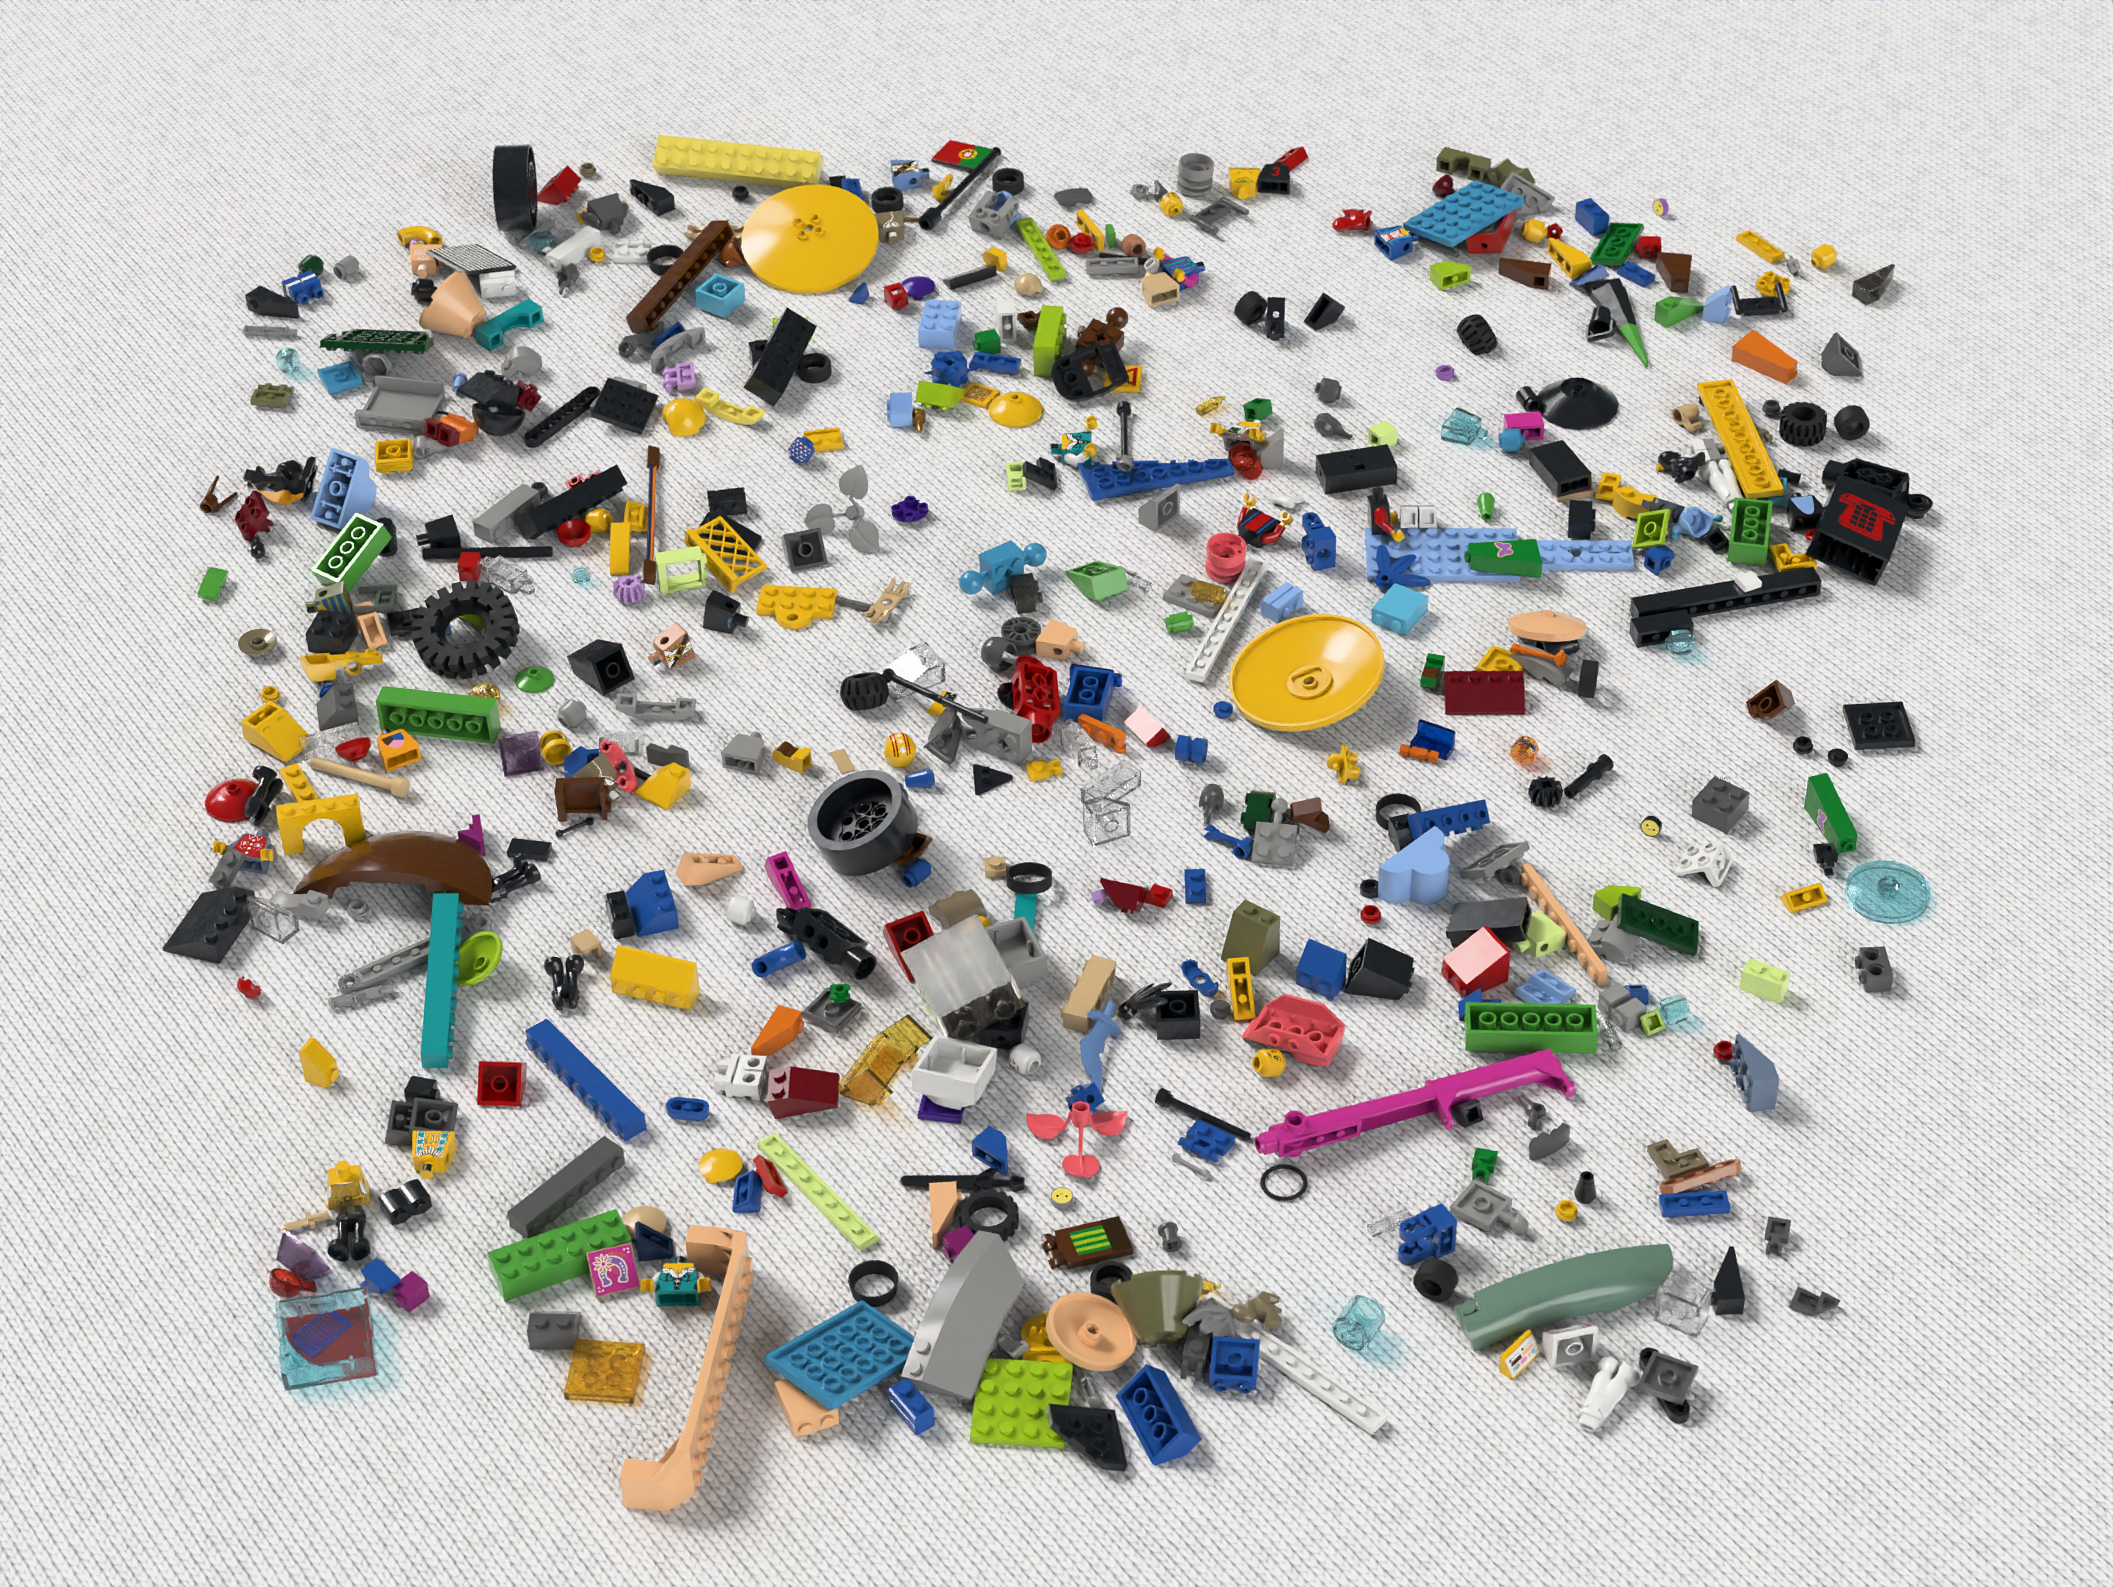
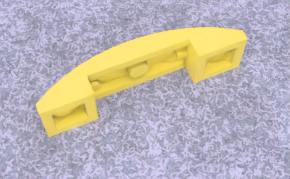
M706 388L695 396V401L704 409L732 423L755 424L765 415L764 410L751 405L744 409L720 399V393Z

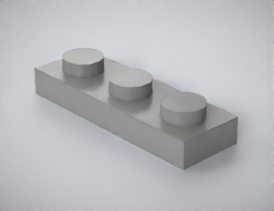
M1138 257L1086 259V274L1113 275L1118 273H1138Z

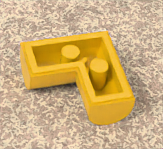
M1787 543L1768 546V553L1779 572L1807 567L1817 569L1815 559L1806 556L1805 553L1793 555Z

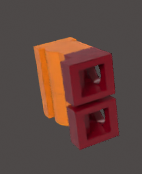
M449 413L448 417L443 416L439 420L429 417L426 418L424 435L448 447L467 441L471 442L474 440V435L479 433V427L475 422L472 423L466 420L465 417L457 416L453 413Z

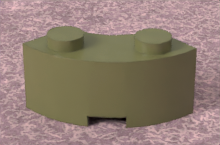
M1509 158L1497 163L1486 171L1490 181L1499 187L1503 185L1512 171L1529 182L1536 183L1528 168L1515 166Z

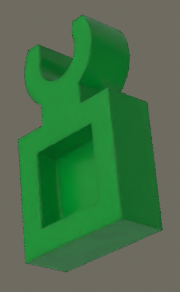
M1476 1147L1472 1161V1181L1476 1180V1177L1482 1176L1484 1177V1184L1488 1183L1489 1173H1494L1498 1151Z

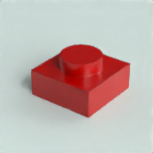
M1153 884L1145 896V903L1165 908L1173 896V890Z

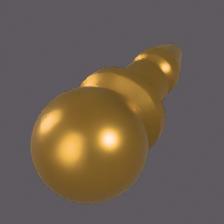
M915 409L912 411L913 424L916 426V430L922 433L923 424L925 423V412L922 409Z

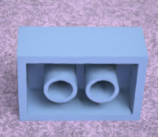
M926 299L918 328L919 348L954 350L962 320L961 301Z

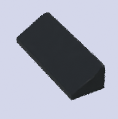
M996 265L983 266L945 278L943 282L950 290L997 276Z

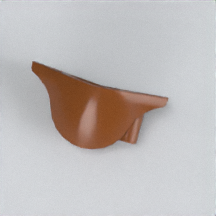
M735 236L723 246L718 254V259L727 268L745 264L742 251Z

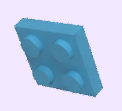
M352 361L317 370L318 376L328 394H335L363 385L362 379Z

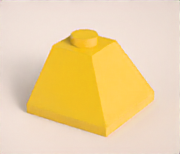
M674 762L663 766L634 791V794L667 811L691 788L690 770Z

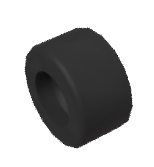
M1249 291L1237 302L1234 314L1246 325H1251L1264 315L1267 309V301L1257 292Z
M1849 405L1842 408L1835 415L1833 421L1839 436L1848 441L1861 438L1870 427V422L1864 409L1857 405Z
M1428 1258L1419 1266L1413 1277V1284L1422 1296L1432 1301L1442 1302L1448 1300L1458 1284L1459 1276L1456 1270L1447 1262L1438 1258Z

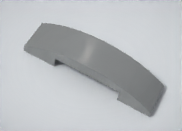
M698 327L683 331L660 344L650 357L652 373L655 374L667 366V360L685 349L695 350L705 344V328Z
M618 693L616 710L635 718L651 721H673L695 715L696 699L677 698L676 703L637 701V695Z

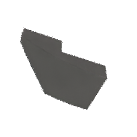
M1798 1286L1788 1308L1808 1316H1813L1837 1307L1840 1300L1823 1291L1820 1296H1817Z

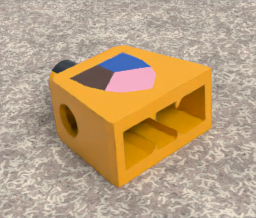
M384 729L377 738L379 754L386 772L421 760L419 744L404 729H398L393 732L390 729Z

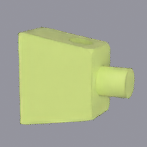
M1538 910L1531 916L1526 941L1514 942L1513 949L1518 954L1526 950L1533 957L1538 958L1562 949L1565 946L1566 932Z

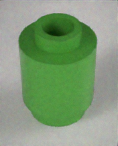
M1185 611L1166 617L1165 625L1167 632L1174 634L1191 630V626H1194L1192 614L1189 615Z

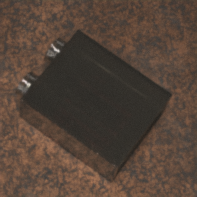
M977 914L900 953L913 981L945 1037L962 1041L969 1040L981 1029L999 1020L1011 1018L1019 1009L1026 1006L1015 979Z

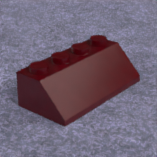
M1444 671L1443 695L1445 715H1525L1523 671Z

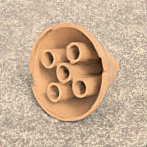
M461 270V273L456 271L451 274L431 296L433 301L429 307H424L419 319V326L423 329L463 337L469 340L473 336L475 328L485 323L483 318L487 311L467 274Z

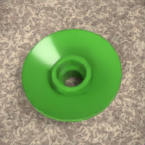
M542 666L525 668L515 677L517 688L527 693L545 691L554 682L552 671Z

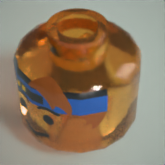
M1521 736L1512 745L1510 754L1513 761L1517 764L1528 765L1535 760L1539 746L1532 737Z

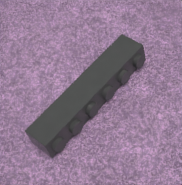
M603 1136L507 1212L510 1227L526 1239L538 1234L545 1226L556 1220L560 1214L571 1208L574 1203L584 1195H587L594 1187L605 1181L608 1176L625 1164L623 1148L606 1136Z

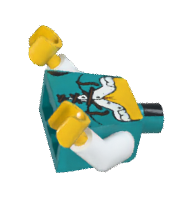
M1093 415L1087 417L1085 420L1087 425L1081 427L1077 432L1063 434L1062 444H1051V455H1062V464L1073 465L1075 467L1078 466V463L1091 465V458L1095 456L1097 448L1092 443V431L1090 429L1095 430L1098 427L1097 419Z
M684 1256L675 1257L674 1263H665L662 1265L661 1271L657 1272L652 1279H642L640 1283L641 1293L646 1291L654 1294L655 1292L657 1307L700 1306L699 1293L701 1291L710 1292L712 1288L710 1278H706L702 1272L696 1271L695 1264L687 1263L688 1260Z

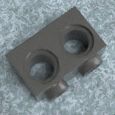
M1885 946L1860 947L1858 956H1855V967L1859 969V983L1863 984L1865 993L1891 991L1893 974Z

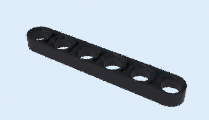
M595 386L586 388L528 431L524 436L526 446L530 448L540 446L587 411L592 402L601 393L600 389Z

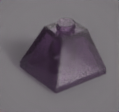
M537 731L498 737L504 777L544 770Z

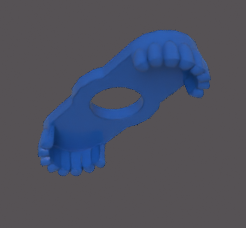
M1192 959L1183 961L1181 964L1182 974L1189 981L1190 985L1204 996L1211 997L1216 995L1219 988L1218 982L1214 984L1210 980L1209 975L1198 968L1197 961L1195 962ZM1197 977H1202L1206 981L1202 984H1198L1194 982V979Z

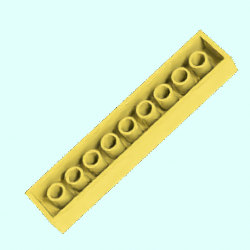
M658 135L652 166L658 174L793 188L801 186L806 181L810 185H819L824 159L821 153L816 151Z

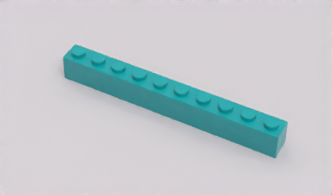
M459 893L433 894L421 1041L422 1068H448L449 1059H453V1046H450V1042H454V1029H451V1026H455V1013H452V1010H456L457 1007L454 993H458V982L455 981V977H459V965H456V961H460V949H457V946H461V933H458V930H462V917L459 916L464 911L463 902L459 901Z

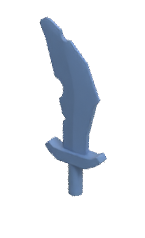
M1108 1002L1104 1013L1096 1010H1091L1087 1013V1017L1091 1018L1095 1024L1087 1036L1080 1040L1082 1064L1086 1074L1090 1077V1082H1095L1099 1091L1102 1090L1103 1063L1099 1055L1104 1052V1041H1106L1109 1033L1114 1038L1121 1034L1117 1023L1111 1019L1116 1007L1114 1002Z

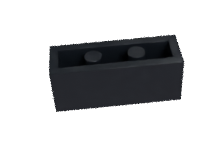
M1686 609L1631 618L1629 634L1637 648L1692 639L1694 623Z

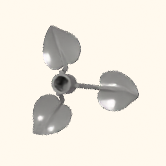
M858 465L843 473L839 480L840 491L844 495H850L849 499L853 506H849L845 513L832 515L833 510L830 505L824 503L817 504L807 513L805 525L809 529L820 528L822 535H827L835 527L833 518L846 516L849 520H856L854 524L855 530L849 533V542L852 547L860 552L876 553L880 551L878 530L871 522H861L865 511L853 499V497L858 500L863 499L868 491L867 474L863 466Z

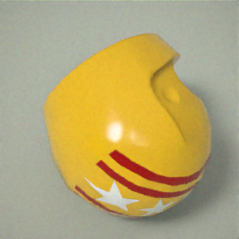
M902 732L890 735L885 742L884 750L887 763L893 767L903 768L913 762L916 754V745L912 738Z

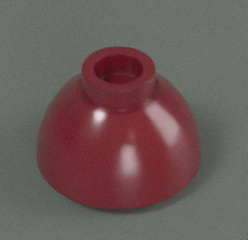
M1449 174L1442 176L1433 185L1432 192L1439 196L1452 195L1455 192L1452 177Z

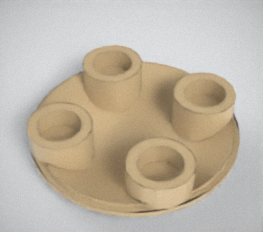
M652 1206L633 1208L622 1218L630 1237L635 1242V1223L637 1221L660 1233L666 1231V1217L664 1213Z

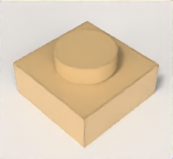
M1005 857L984 858L985 878L1006 877Z

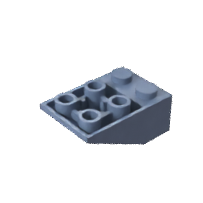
M1736 1034L1735 1044H1732L1733 1059H1730V1069L1732 1072H1735L1737 1087L1741 1088L1742 1102L1746 1103L1749 1112L1775 1109L1779 1076L1774 1063L1740 1034Z

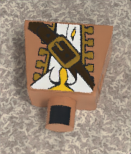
M678 622L670 626L653 641L656 652L648 656V660L653 666L663 663L668 669H672L695 658L688 632Z

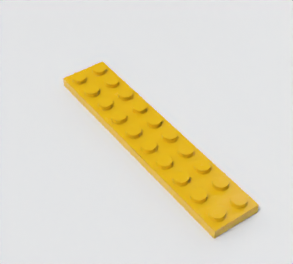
M1733 379L1697 383V391L1728 459L1732 463L1733 470L1746 498L1757 499L1783 495L1784 488Z

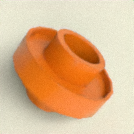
M1055 224L1047 230L1046 241L1051 248L1062 250L1069 245L1071 234L1065 226Z

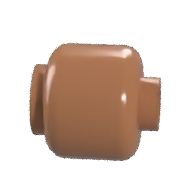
M1129 234L1122 241L1121 247L1127 256L1141 257L1146 251L1145 241L1139 235Z

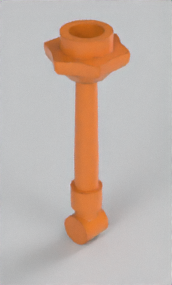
M1513 643L1510 648L1512 654L1519 652L1523 655L1528 654L1554 660L1559 669L1561 666L1566 665L1568 658L1564 650H1560L1556 655L1528 649L1524 646L1520 647L1517 643Z

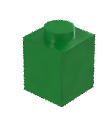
M995 329L974 333L973 348L975 351L989 354L1001 353L1000 337Z

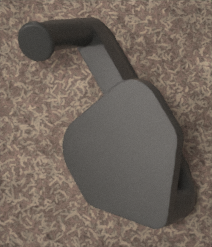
M947 707L930 730L928 742L923 746L924 749L926 748L946 764H952L955 761L963 731L957 711ZM943 734L947 736L944 751L933 743Z

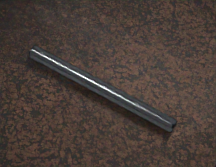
M552 546L424 548L422 550L424 560L460 559L461 552L480 553L481 559L553 556Z

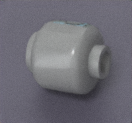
M574 699L568 700L558 710V721L565 728H576L587 718L585 704L580 700L578 702Z

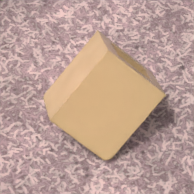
M589 929L570 937L572 953L574 955H581L592 951L598 958L603 957L601 942Z

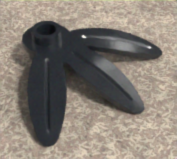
M1172 982L1156 986L1152 983L1139 989L1128 1001L1119 1006L1117 1016L1127 1021L1140 1009L1165 1006L1168 1003L1167 999L1150 996L1155 994V991H1161L1170 987Z

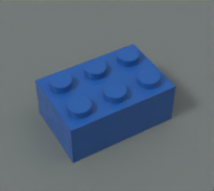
M1075 667L1064 702V723L1078 724V717L1082 713L1103 723L1105 722L1114 691V671Z

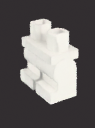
M732 1054L730 1060L719 1061V1074L726 1075H715V1090H725L726 1097H733V1095L736 1097L751 1096L753 1101L761 1100L769 1073L766 1056L743 1055L739 1057V1054Z

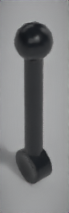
M587 817L581 823L563 830H556L555 835L562 837L564 833L584 825H593L594 819Z

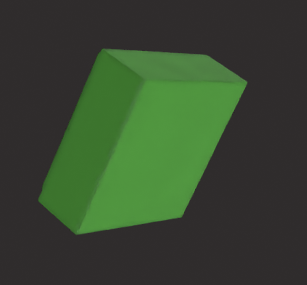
M1106 224V241L1109 248H1115L1116 232L1112 224Z

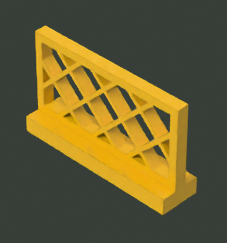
M721 516L695 530L690 528L685 532L684 544L688 548L700 546L701 553L706 555L707 564L704 565L730 593L737 589V585L767 569V564ZM720 524L724 531L713 530V527ZM699 534H710L709 539H704ZM712 535L723 536V540H711ZM725 537L734 538L736 544L724 542ZM710 545L721 546V552L713 551ZM723 548H734V554L723 552ZM737 549L745 550L748 553L747 556L736 554ZM722 557L733 559V564L724 563ZM735 559L746 561V566L735 565ZM755 562L759 567H748V563ZM734 570L745 571V574L738 578Z

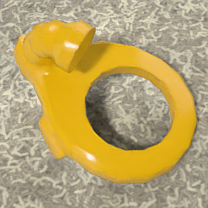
M948 174L939 182L938 186L932 187L933 196L936 200L943 201L949 195L945 192L952 184V174Z

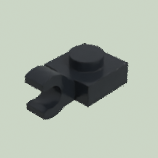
M1834 843L1813 844L1816 863H1823L1824 875H1834L1832 867H1835V862L1838 860Z

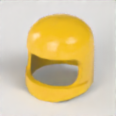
M547 731L539 740L542 756L548 764L561 765L564 763V757L572 752L566 736L560 731Z

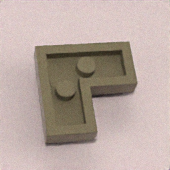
M1668 1139L1647 1145L1648 1154L1666 1179L1707 1167L1709 1164L1698 1148L1678 1154Z

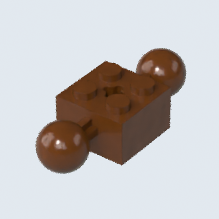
M1120 307L1110 309L1106 315L1107 324L1093 318L1077 340L1076 349L1091 347L1098 343L1100 346L1110 344V341L1113 340L1118 352H1120L1124 346L1125 333L1120 329H1123L1128 323L1129 317L1127 312ZM1099 354L1080 361L1087 378L1092 375L1094 364L1104 368Z

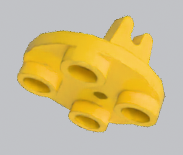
M1047 1310L1043 1315H1037L1028 1319L1021 1328V1340L1027 1342L1029 1348L1054 1347L1046 1331V1318L1049 1313Z

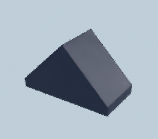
M639 1221L635 1223L639 1262L671 1259L674 1256L673 1239Z

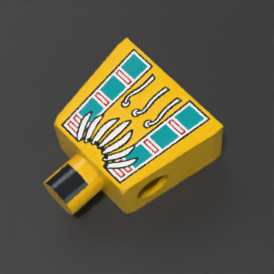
M413 1131L412 1158L415 1171L420 1172L421 1177L424 1179L433 1178L434 1172H446L457 1150L455 1132Z

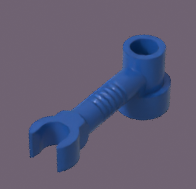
M1211 824L1204 828V830L1209 831L1203 836L1205 839L1220 840L1233 845V854L1238 859H1245L1253 848L1254 840L1251 837H1245L1243 840L1220 832L1219 829H1216Z

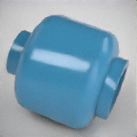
M1518 428L1503 429L1502 433H1499V448H1502L1503 452H1519L1521 446L1525 445V434L1521 435V431Z

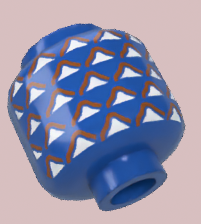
M805 436L802 438L796 437L788 448V452L791 454L789 458L797 464L799 462L807 463L815 453V444Z

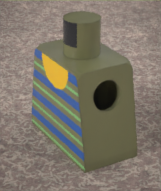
M344 581L317 589L315 601L306 603L309 614L316 613L319 610H327L353 615V603Z

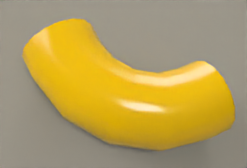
M410 226L397 230V237L402 246L409 245L415 238L424 241L426 245H440L443 242L442 236L430 227Z

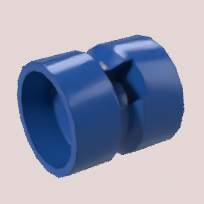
M1179 735L1175 747V760L1187 762L1191 759L1192 763L1203 765L1208 751V739L1196 737L1192 740L1191 736Z

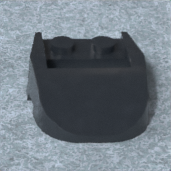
M1113 340L1110 341V344L1100 346L1098 343L1091 347L1078 348L1070 355L1059 358L1051 369L1052 380L1057 392L1061 397L1070 402H1081L1104 396L1129 381L1128 373ZM1099 354L1111 384L1093 391L1080 361Z

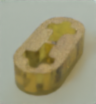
M1196 581L1191 585V595L1196 599L1214 604H1221L1226 600V590L1222 586L1204 581Z

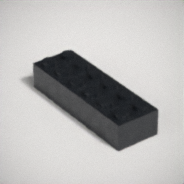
M787 307L776 322L743 388L774 407L783 395L817 326Z
M616 464L531 509L514 521L525 540L530 537L534 540L547 531L549 532L558 527L560 524L624 491L622 487L628 483Z

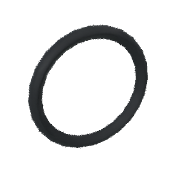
M1284 1164L1270 1167L1263 1173L1260 1180L1263 1192L1270 1198L1279 1201H1290L1300 1197L1306 1191L1308 1184L1305 1174L1300 1169ZM1289 1169L1301 1176L1303 1186L1298 1193L1292 1196H1277L1268 1191L1265 1186V1179L1272 1171Z

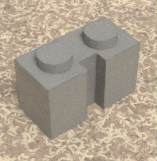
M1617 983L1599 993V1011L1613 1021L1617 1027L1627 1033L1641 1025L1639 1016L1647 1013V1007L1636 997L1631 998L1630 992L1624 986Z

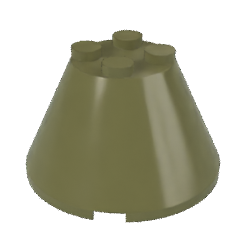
M1180 1270L1150 1271L1131 1275V1280L1123 1282L1122 1279L1117 1280L1111 1285V1294L1138 1340L1143 1343L1144 1348H1155L1157 1344H1167L1169 1347L1179 1346L1180 1340L1186 1336L1189 1325H1184L1182 1321L1196 1308L1204 1284L1203 1278L1196 1273L1194 1277L1186 1276V1271Z

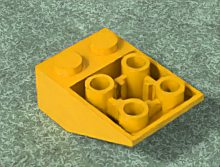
M268 701L241 721L243 736L246 741L285 763L314 742V739L282 707L271 701Z

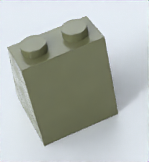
M1245 899L1233 911L1221 960L1227 962V959L1249 957L1250 974L1256 977L1279 954L1280 916Z

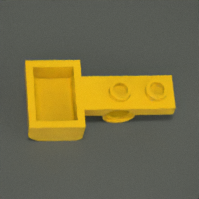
M367 649L361 653L347 651L346 654L330 655L329 653L300 655L302 669L308 678L314 682L335 680L336 668L343 667L349 675H358L362 671L363 665L383 663V657L376 649ZM351 661H356V665L353 668H348V664Z

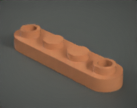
M1729 1159L1664 1180L1659 1183L1660 1193L1677 1194L1684 1190L1692 1191L1705 1183H1717L1723 1177H1735L1742 1170L1741 1162L1739 1159Z

